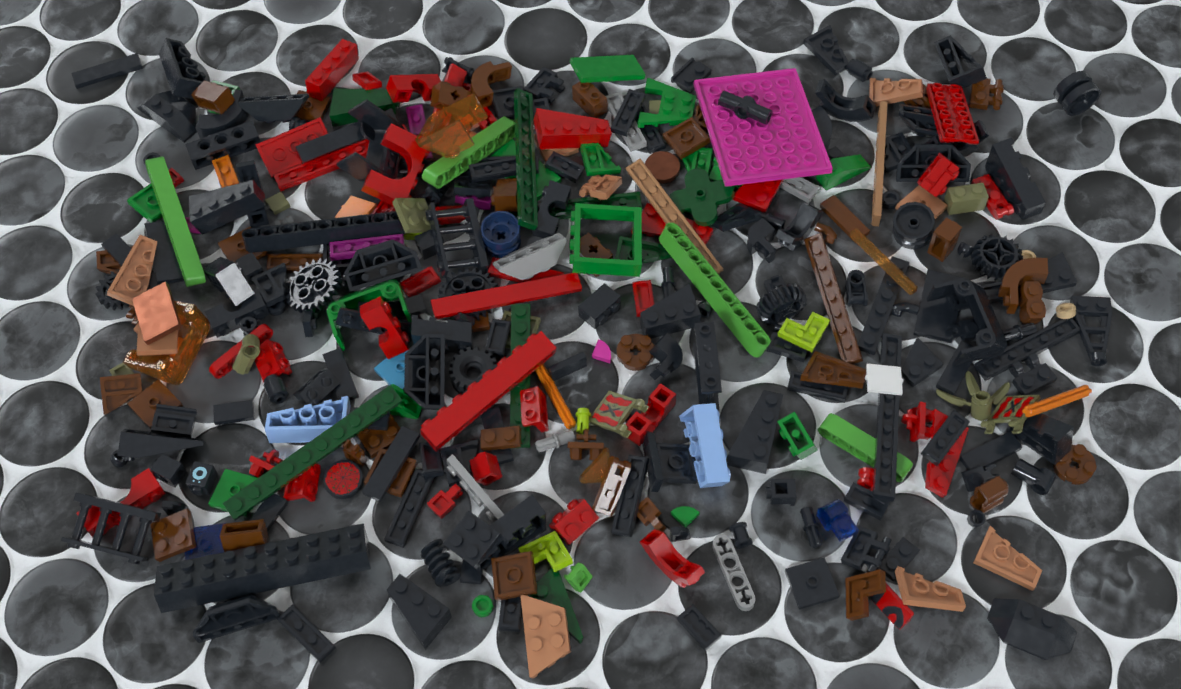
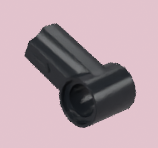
M1021 458L1011 473L1013 476L1028 483L1031 489L1040 495H1046L1056 480V475L1047 468L1039 469Z

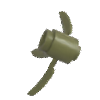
M967 371L965 375L966 384L970 395L973 396L971 403L944 391L936 390L939 397L959 407L964 405L971 406V416L976 420L984 421L991 416L992 403L997 405L1009 391L1010 383H1005L990 397L988 392L980 391L974 376L970 371Z

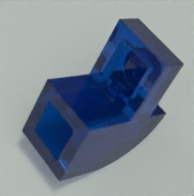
M836 499L818 508L816 515L826 531L832 529L839 542H842L857 534L859 529L849 516L847 506L841 500Z

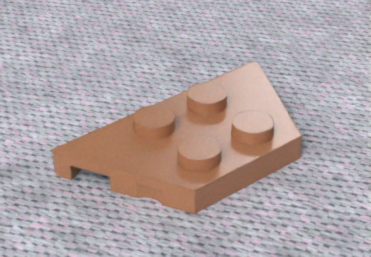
M521 595L529 677L532 679L537 677V674L547 667L549 668L555 664L558 659L565 657L571 652L566 609Z

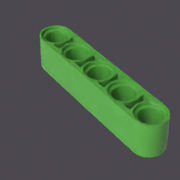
M832 413L828 414L818 428L819 434L874 468L876 439ZM897 452L896 482H902L913 467L910 459Z

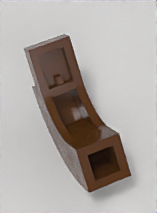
M489 61L480 65L474 71L470 92L471 101L476 109L492 105L494 92L489 85L510 79L512 69L510 62L493 65Z
M1048 258L1023 259L1013 264L1007 270L998 292V297H1004L1003 306H1006V314H1015L1018 307V287L1024 282L1039 281L1040 284L1045 283L1048 276Z

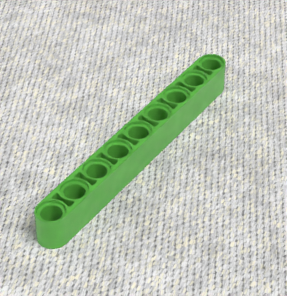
M163 156L145 160L146 169L185 284L189 287L206 283L205 274Z
M667 223L659 237L660 243L747 352L753 357H761L771 342L769 336L683 230L675 223Z

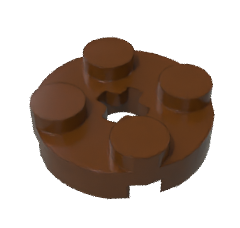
M641 334L622 336L621 341L617 345L618 361L628 370L639 371L645 369L654 360V356L649 352L654 346L651 338ZM638 349L641 352H638V355H634L631 351Z
M1082 444L1071 445V451L1056 465L1053 464L1056 475L1061 480H1067L1074 485L1084 484L1089 481L1097 468L1093 455ZM1071 462H1077L1079 464L1078 468L1071 466Z

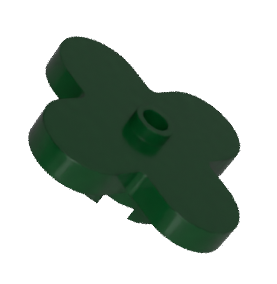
M696 168L690 170L685 175L686 188L674 191L669 195L682 214L691 213L696 224L709 226L717 220V207L733 199L734 187H725L723 180L710 182L708 173L703 169Z

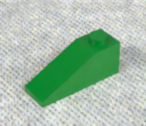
M861 155L833 158L830 160L833 168L832 173L816 175V179L827 191L869 170L871 166Z

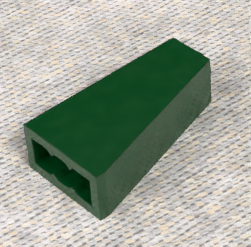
M334 88L329 114L332 127L358 122L357 119L348 114V110L366 99L383 111L392 108L394 114H396L397 107H400V102L393 103L388 91L385 89Z

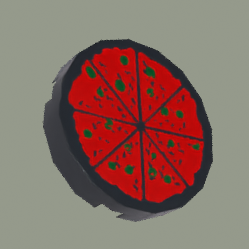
M348 460L333 463L327 468L323 476L325 490L336 499L353 497L358 490L360 491L364 482L360 467Z

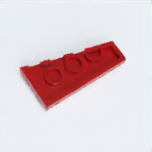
M647 202L642 211V233L647 234L649 237L660 236L666 224L654 207ZM686 218L706 245L713 233V228L700 226L693 220Z
M937 409L931 411V418H933L929 434L931 439L948 417ZM968 427L965 428L938 466L930 461L927 463L925 488L940 497L947 495L969 429Z

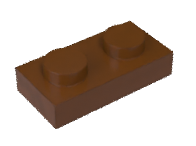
M520 426L481 430L482 451L521 447Z

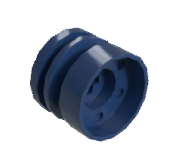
M496 211L485 217L481 225V234L485 252L490 257L500 259L520 249V225H518V219L513 214L506 211Z

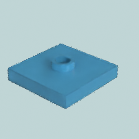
M407 351L391 359L386 358L374 368L375 372L388 385L395 384L403 390L405 353Z

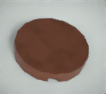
M664 151L655 152L648 156L645 161V165L659 183L671 182L679 175L680 162L672 153Z

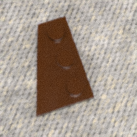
M815 351L804 369L800 381L862 389L866 382V369Z

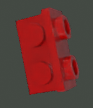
M538 386L521 390L522 425L524 427L534 425L541 433L549 431L546 395Z
M316 463L285 485L283 498L288 501L305 498L310 502H314L316 500L321 465Z

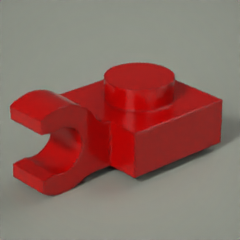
M454 484L446 493L440 490L427 502V506L442 519L456 506L453 500L458 499L463 494L462 489L457 484Z

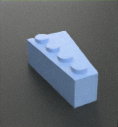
M344 396L341 397V400L332 401V399L323 401V404L314 406L308 404L296 410L290 408L267 413L265 432L269 443L310 442L350 413L349 397Z
M716 403L693 405L679 415L680 421L685 422L686 429L683 430L685 438L689 437L691 442L689 447L690 455L696 459L694 467L700 488L723 486L730 482L731 473L730 469L727 468V452L722 441L723 431L719 425V411L716 409Z

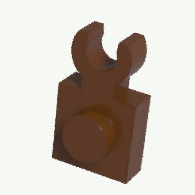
M348 439L343 445L346 459L363 467L367 462L364 450L358 444L353 445Z

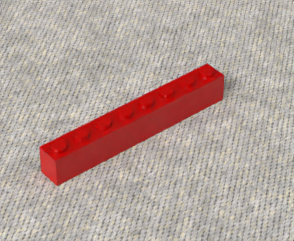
M542 331L529 336L526 340L527 343L523 346L518 345L512 351L511 356L502 358L497 363L495 369L486 371L478 383L476 381L471 383L467 388L468 391L463 395L461 393L453 398L451 405L442 407L436 413L437 416L432 420L429 418L421 425V435L435 451L443 447L556 353L557 347Z

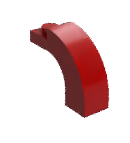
M654 529L640 541V544L652 561L667 577L682 588L695 584L705 573L702 566L685 559L674 548L666 534L662 531Z

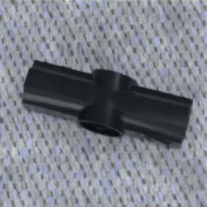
M723 91L718 100V105L734 111L735 115L740 119H747L749 117L767 125L773 114V110L756 104V101L750 96L741 98Z

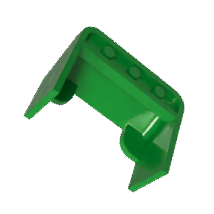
M387 280L331 301L327 308V315L333 335L342 351L346 350L339 325H336V318L340 307L357 310L359 301L369 302L380 296L384 302L399 298L408 322H412L401 285L397 280Z

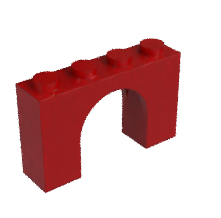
M391 123L385 132L381 145L403 156L408 166L407 175L402 179H391L371 170L365 179L361 191L390 205H393L392 202L395 198H411L409 193L411 189L414 190L418 182L415 178L417 174L422 172L424 167L422 161L430 153V149H428L430 142Z

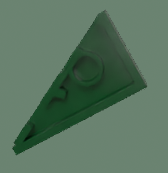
M619 237L615 259L632 260V238ZM642 240V264L672 258L662 244Z
M551 568L536 583L537 594L528 596L565 608L568 632L578 643H581L584 637L560 572H554Z

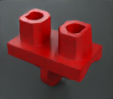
M919 402L917 407L907 410V414L901 416V422L907 425L906 428L910 430V441L912 442L931 438V435H929L930 427L925 426V422L930 423L932 421V410L926 408L925 402Z
M279 451L264 452L263 457L266 458V461L251 455L249 461L252 462L249 473L260 477L265 469L270 470L275 467L276 463L282 462L283 460L279 458Z

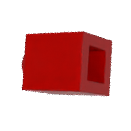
M480 452L475 458L469 460L474 479L477 483L488 486L503 477L497 456L487 452Z

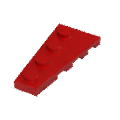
M784 179L743 184L734 193L732 200L765 213Z

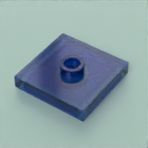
M226 523L193 527L196 548L185 552V560L223 553L220 533L223 524Z

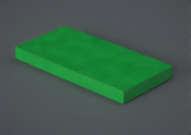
M634 55L570 58V64L581 83L645 79L646 74Z
M511 139L490 157L516 156L515 141ZM540 161L539 174H536L537 202L544 197L542 196L545 186H548L550 180L561 183V177L545 168V165ZM515 175V176H510V177H505V178H506V179H513V178H517V177H516V175Z

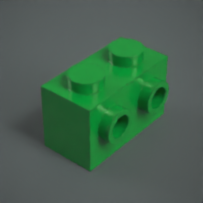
M795 411L777 421L781 427L778 430L784 440L788 439L791 444L788 448L793 457L798 456L802 460L818 451Z

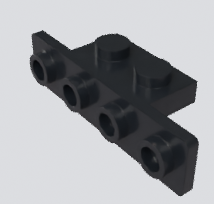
M359 301L357 310L339 308L336 325L377 334H383L387 331L383 327L368 329L360 316V306L367 302ZM391 307V314L395 317L396 309ZM399 320L402 332L406 331L409 339H411L412 322Z

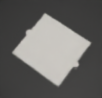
M866 364L865 380H867V392L892 395L903 394L902 383L904 380L901 376V367Z

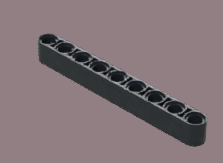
M391 211L249 228L242 232V238L246 251L255 253L330 244V242L405 234L397 212Z

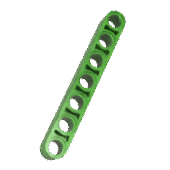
M507 117L500 118L428 166L423 171L422 179L436 188L443 187L468 170L469 165L478 163L515 137V121Z

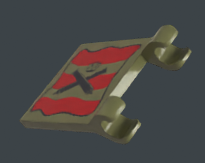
M608 391L589 418V423L628 438L631 431L627 430L628 427L623 423L634 408L645 413L649 406L645 405L643 399H634Z
M1040 395L1005 396L988 420L981 422V427H986L984 434H992L996 423H1008L1009 427H1014L1013 434L1021 433L1023 424L1027 419L1025 413H1022V409L1026 405L1039 401Z

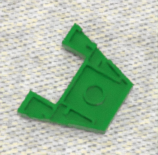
M647 78L645 93L661 95L662 98L658 114L640 112L637 128H644V125L658 127L659 124L669 123V126H674L693 117L695 95Z

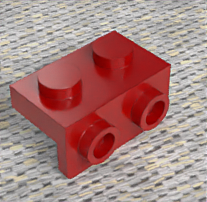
M265 340L260 345L258 357L254 360L263 382L267 376L277 374L278 376L282 373L290 375L292 373L290 362L286 359L281 344Z
M573 499L567 504L568 508L563 513H557L552 518L553 522L549 524L550 528L555 529L567 545H570L599 519L585 499Z

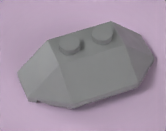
M556 233L553 236L543 238L494 261L493 265L501 273L520 280L530 279L535 274L548 271L550 267L556 265L567 240L560 233Z

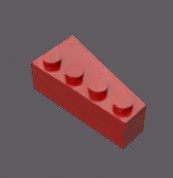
M536 108L534 128L539 149L580 148L581 144L599 143L602 147H608L612 135L608 120Z

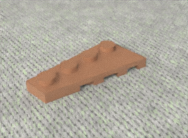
M139 235L108 289L107 296L134 306L132 298L148 290L157 241Z

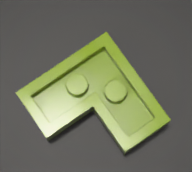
M812 312L803 326L786 318L778 332V337L813 352L829 325L830 319Z
M556 531L518 548L519 553L532 551L534 564L547 559L554 572L573 564L570 554Z

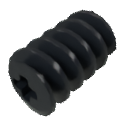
M441 539L428 543L422 549L420 556L424 559V563L431 573V577L435 580V584L438 587H445L455 583L461 574L456 573L458 568L452 566L454 561L449 559L450 554L448 552L445 553L447 548L441 546L443 544Z

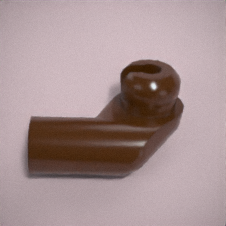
M817 222L814 231L827 235L825 242L834 244L835 239H837L834 230L827 225Z

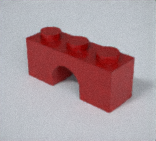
M438 74L390 75L386 89L393 103L409 102L412 92L420 94L424 101H431L432 88L440 83L441 80Z
M380 296L361 305L360 316L369 330L376 327L387 329L385 333L379 335V346L387 359H391L409 350L408 342L410 339L406 331L402 332L398 318L392 316V310L388 302H384Z
M661 383L648 397V410L645 413L636 411L625 424L628 427L627 430L631 431L628 439L638 446L643 444L646 433L653 432L676 405V393Z

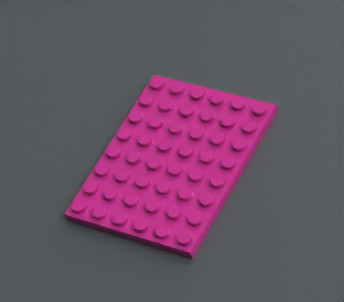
M796 68L694 80V88L725 187L832 173L831 162ZM727 91L741 98L744 96L752 97L756 104L773 110L770 122L766 125L749 117L747 119L738 118L734 111L718 105L721 93Z

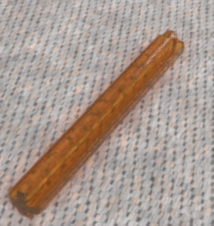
M854 229L851 231L850 237L909 295L917 291L918 287L860 230Z

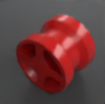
M869 467L860 468L858 471L860 479L857 480V484L873 491L874 469Z

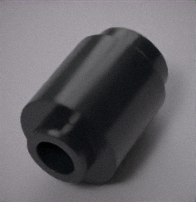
M851 59L846 67V71L851 76L862 82L868 81L873 74L872 67L859 59Z
M272 374L264 379V388L270 402L276 404L283 403L289 394L282 378L277 374Z

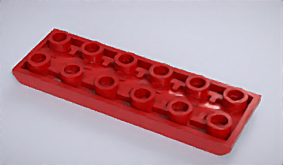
M940 83L927 84L926 93L940 142L962 141L977 145L979 139L962 86L957 84L942 85Z

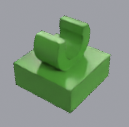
M578 562L575 566L570 567L572 571L569 575L565 574L564 578L575 591L581 593L593 576L584 564Z

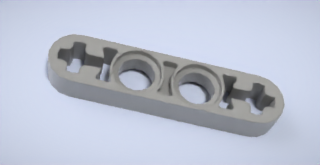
M719 534L713 540V551L737 607L742 611H749L755 604L754 592L731 539L727 535ZM719 541H722L723 544L727 543L725 545L726 553L724 555L723 548L721 546H718ZM730 558L735 561L736 565L729 568L725 566L724 561ZM740 577L744 583L741 586H735L732 583V579ZM743 590H744L745 598H746V599H750V600H749V604H747V605H746L745 602H741V601H742V593H741V592H742Z

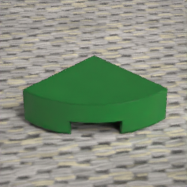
M688 506L677 507L671 511V515L683 527H687L700 514L698 510Z

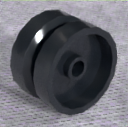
M1077 71L1064 78L1055 88L1053 95L1068 115L1076 116L1091 108L1098 101L1101 89L1096 83L1092 82V78L1087 72Z
M909 202L900 206L893 217V236L896 242L902 247L911 250L926 246L931 241L934 233L935 219L933 212L928 206L919 202Z

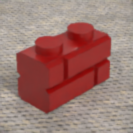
M939 153L917 183L937 198L938 195H942L946 191V185L949 181H953L958 176L960 168Z

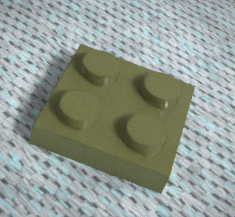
M425 198L394 199L392 203L405 233H423L431 229L430 221H427L425 214L426 210H428Z

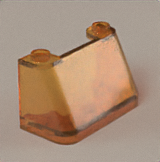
M174 301L182 325L178 332L177 354L137 356V350L132 349L126 354L123 363L127 367L172 385H180L210 330V322L195 304Z

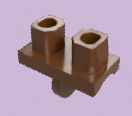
M585 429L584 434L576 435V440H584V442H568L571 460H582V450H590V461L601 460L604 443L589 442V440L596 441V435L589 434V429Z

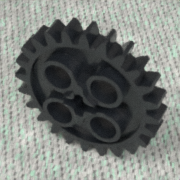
M319 258L318 262L313 259L311 264L306 262L304 268L299 266L300 271H294L295 276L289 277L291 282L286 283L288 287L285 290L287 293L285 296L288 300L287 303L299 313L303 311L315 313L316 308L321 311L323 305L328 307V301H334L333 295H339L336 290L342 288L339 285L343 282L340 269L327 259L323 261Z
M466 267L465 272L458 269L457 275L451 272L452 278L445 277L446 282H441L442 288H439L438 298L496 288L498 285L495 283L494 277H489V273L483 275L482 269L477 273L475 268L469 271ZM492 309L466 313V315L475 317L479 321L480 315L486 317V311L492 314Z

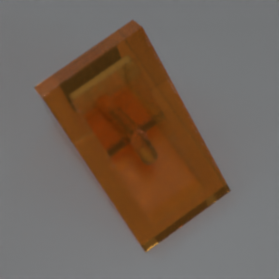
M607 447L602 450L579 476V481L582 484L602 482L610 458Z

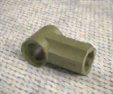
M246 335L242 340V346L232 365V369L239 374H248L255 358L260 353V340L256 335Z

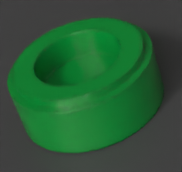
M479 595L472 602L473 612L478 617H487L493 611L492 599L487 595Z

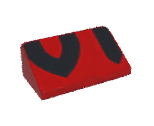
M887 583L886 592L872 595L871 600L898 629H902L911 621L914 612L907 605H903L902 599Z

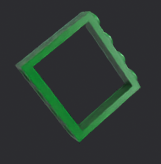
M575 203V211H571L570 220L574 222V225L570 227V236H573V239H570V250H573V254H570L569 264H573L572 273L640 277L642 267V207ZM581 218L632 222V260L580 257Z

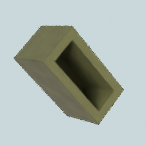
M984 183L949 187L944 202L948 205V215L984 210L989 197Z

